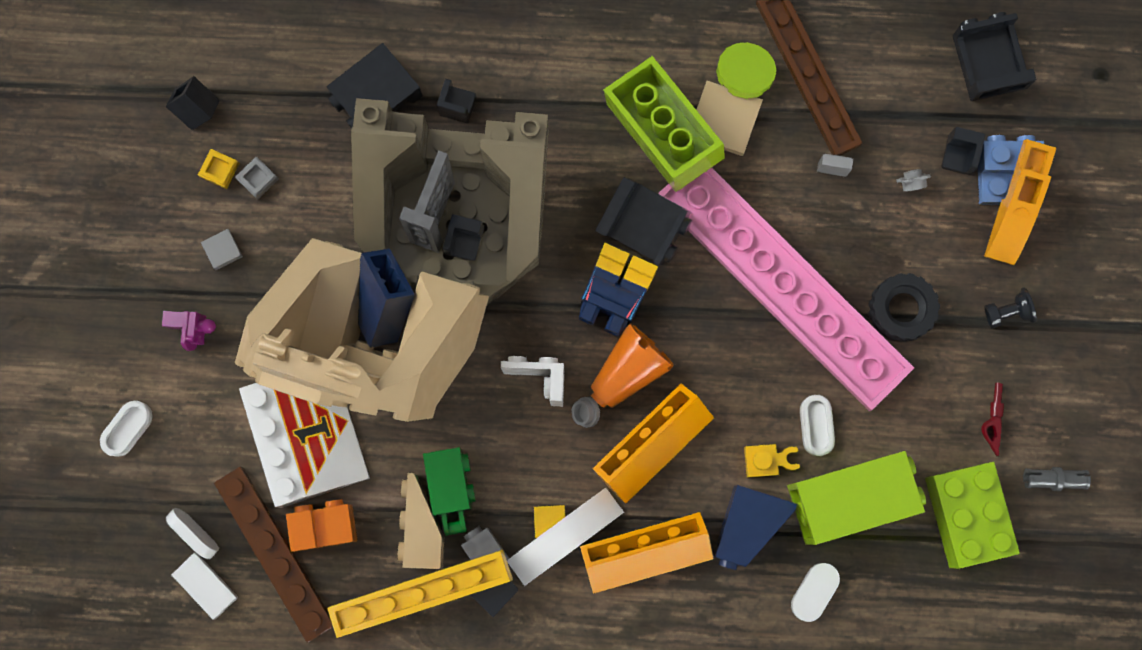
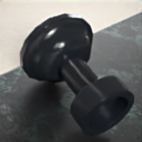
M1025 287L1021 288V293L1016 295L1015 303L999 308L995 303L984 306L985 315L991 328L1001 326L1002 319L1019 315L1023 320H1030L1032 323L1036 322L1035 307Z

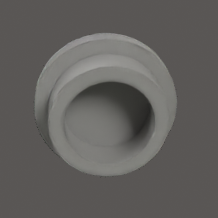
M582 397L572 406V418L576 424L588 428L595 426L599 421L600 409L593 398Z

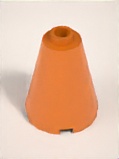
M629 324L592 383L591 389L593 393L591 397L601 407L604 408L608 405L613 408L670 371L674 363L663 351L661 352L655 346V343L635 325Z

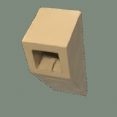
M408 473L407 480H402L401 497L406 498V511L400 512V529L405 531L404 542H399L398 561H403V568L443 569L445 537L436 517L432 514V507L418 475Z

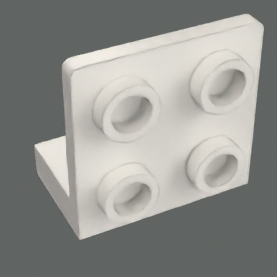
M509 356L508 361H501L503 374L550 376L544 377L545 399H550L551 406L563 407L564 363H558V358L541 357L539 362H528L527 357Z

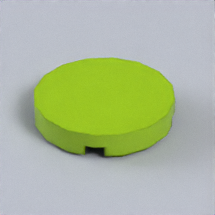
M748 42L736 43L726 48L720 55L716 73L720 84L729 89L728 92L732 95L744 99L757 98L772 86L776 75V66L769 52L759 45Z

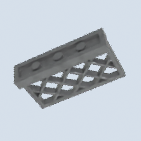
M439 150L415 210L403 207L399 218L410 243L439 253L443 243L438 224L455 184L448 154Z

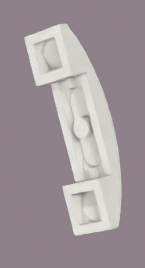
M604 488L509 558L507 562L525 586L623 514L624 511L607 488Z

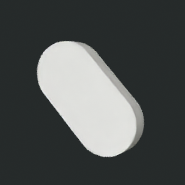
M821 395L809 396L800 406L803 446L809 454L823 456L831 452L835 445L832 407L828 399Z
M139 401L126 403L103 431L100 437L102 450L110 456L120 457L126 455L151 424L153 416L150 407Z
M174 508L166 516L169 526L203 558L211 559L219 550L216 542L184 511Z
M819 563L810 568L791 601L792 612L798 619L811 622L822 615L839 586L840 577L836 568L826 563Z

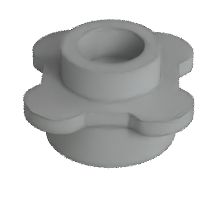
M921 169L903 172L904 177L896 180L897 183H902L903 191H913L926 188V179L931 178V175L922 173Z

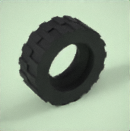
M900 273L887 278L873 291L872 299L868 304V307H870L868 312L869 318L872 319L873 327H876L882 336L888 337L891 341L897 340L899 342L913 341L925 335L934 327V322L939 317L938 310H940L939 297L937 292L935 293L933 290V286L930 283L928 284L923 277H917L911 273L907 275ZM906 293L916 299L919 310L914 320L904 323L892 317L889 311V303L895 295Z

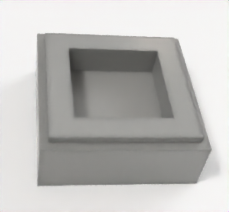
M823 154L818 162L817 172L846 177L852 170L853 159Z
M257 157L235 176L257 200L279 180Z
M229 229L201 242L215 270L243 257Z

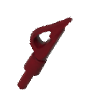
M995 383L994 402H990L991 418L983 423L981 428L984 438L989 443L996 457H999L1004 403H1001L1002 383ZM988 427H992L994 436L992 439L988 436Z

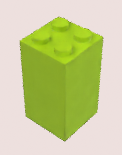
M902 451L787 485L792 502L797 504L795 513L805 545H817L925 513L923 505H926V497L922 488L916 485L913 476L916 474V467L912 457H907L906 451Z

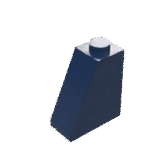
M390 248L361 253L358 326L370 348L397 343L415 294Z
M735 485L713 557L720 559L718 565L737 570L738 565L746 567L796 510L797 504Z

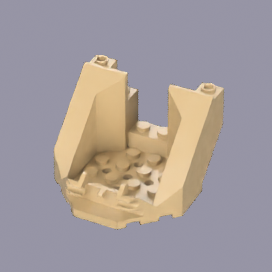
M312 238L247 316L235 364L239 367H244L243 371L248 376L256 378L255 382L259 385L318 405L347 407L350 404V411L375 416L378 409L394 412V419L406 422L433 418L437 404L475 349L489 296L479 293L480 287L459 283L421 272L399 352L390 349H384L383 352L374 350V347L370 348L366 341L358 340L361 332L358 326L361 253L344 248L340 244Z

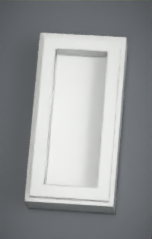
M193 553L171 574L213 620L217 619L238 598L231 588L197 553Z

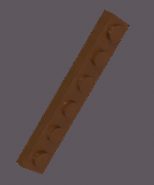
M757 0L756 5L831 154L840 156L860 147L862 141L791 1Z
M238 467L214 482L305 641L308 643L331 629L333 625L327 609L294 553L291 552L290 546L244 468Z

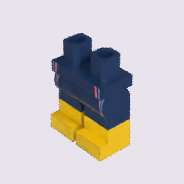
M604 243L599 259L581 297L582 306L579 320L589 325H594L600 312L610 317L604 331L619 337L626 326L632 323L657 272L658 266L633 255L621 284H618L630 254Z

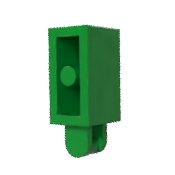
M460 447L424 453L423 459L433 516L441 515L445 536L467 532L464 511L471 510V503L476 502L473 483L468 484L466 472L471 471L468 453L463 454ZM458 512L460 521L449 522L447 514Z

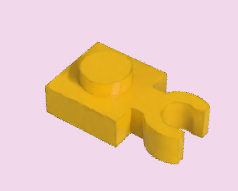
M776 444L744 447L747 478L779 475L778 466H782L789 471L799 469L800 464H790L787 461V455L798 452V448L788 447L781 453H777Z

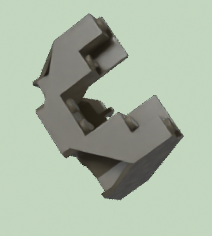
M356 98L354 122L351 130L355 242L363 252L390 248L414 294L420 273L426 272L459 283L480 287L479 293L489 296L487 303L489 305L515 285V282L539 265L549 134L548 115L516 112L515 123L486 120L485 134L436 130L428 128L424 115L393 112L388 101ZM438 150L447 153L455 182L451 193L456 191L461 194V198L456 202L448 199L438 224L443 241L439 253L410 243L399 219L403 207L415 210ZM452 214L482 221L488 227L487 231L482 235L475 261L454 257L452 260H446L443 257V246L448 231L446 225L451 220Z

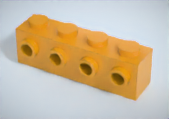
M681 383L592 469L626 504L704 429L714 417L700 398Z
M700 512L580 546L593 594L713 560L709 534Z

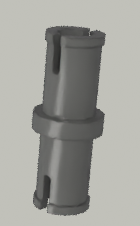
M1052 467L1051 470L1026 468L1023 473V482H1028L1024 484L1025 488H1051L1052 491H1062L1063 488L1088 490L1091 484V476H1085L1090 474L1088 470H1063L1061 467Z

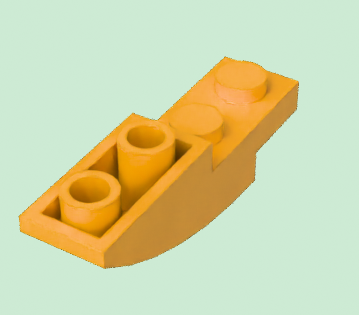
M1029 139L1023 140L1006 198L1001 200L984 257L1015 265L1028 240L1051 180V176H1048L1055 155V147Z

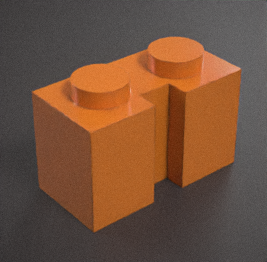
M343 499L327 501L323 509L313 510V504L294 507L295 513L286 514L291 552L357 541L353 506L351 504H344Z

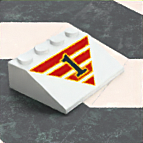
M258 383L239 388L275 507L283 508L370 479L348 407L318 405L259 385Z

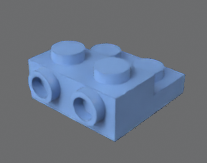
M1004 135L987 137V141L983 143L978 165L979 205H1000L1001 200L1006 198L1023 140L1035 141V136H1019L1017 141H1006Z

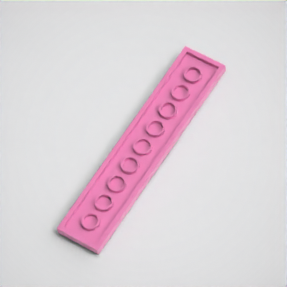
M710 168L677 192L668 184L658 193L691 211L689 219L692 220L688 231L868 411H872L914 369L713 168Z

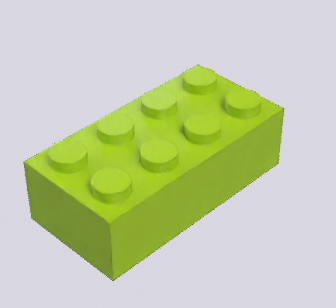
M653 56L603 89L607 106L675 192L725 159L723 142Z

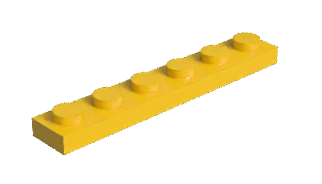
M502 549L330 606L327 609L336 638L510 582L513 578Z

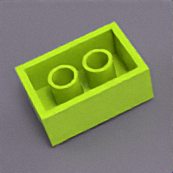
M994 462L925 477L949 568L960 569L1020 554Z

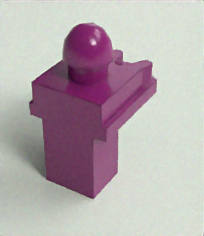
M163 311L162 326L169 329H182L181 345L186 351H193L197 348V345H204V335L212 333L216 329L215 322L211 319H206V316L203 314L188 311Z

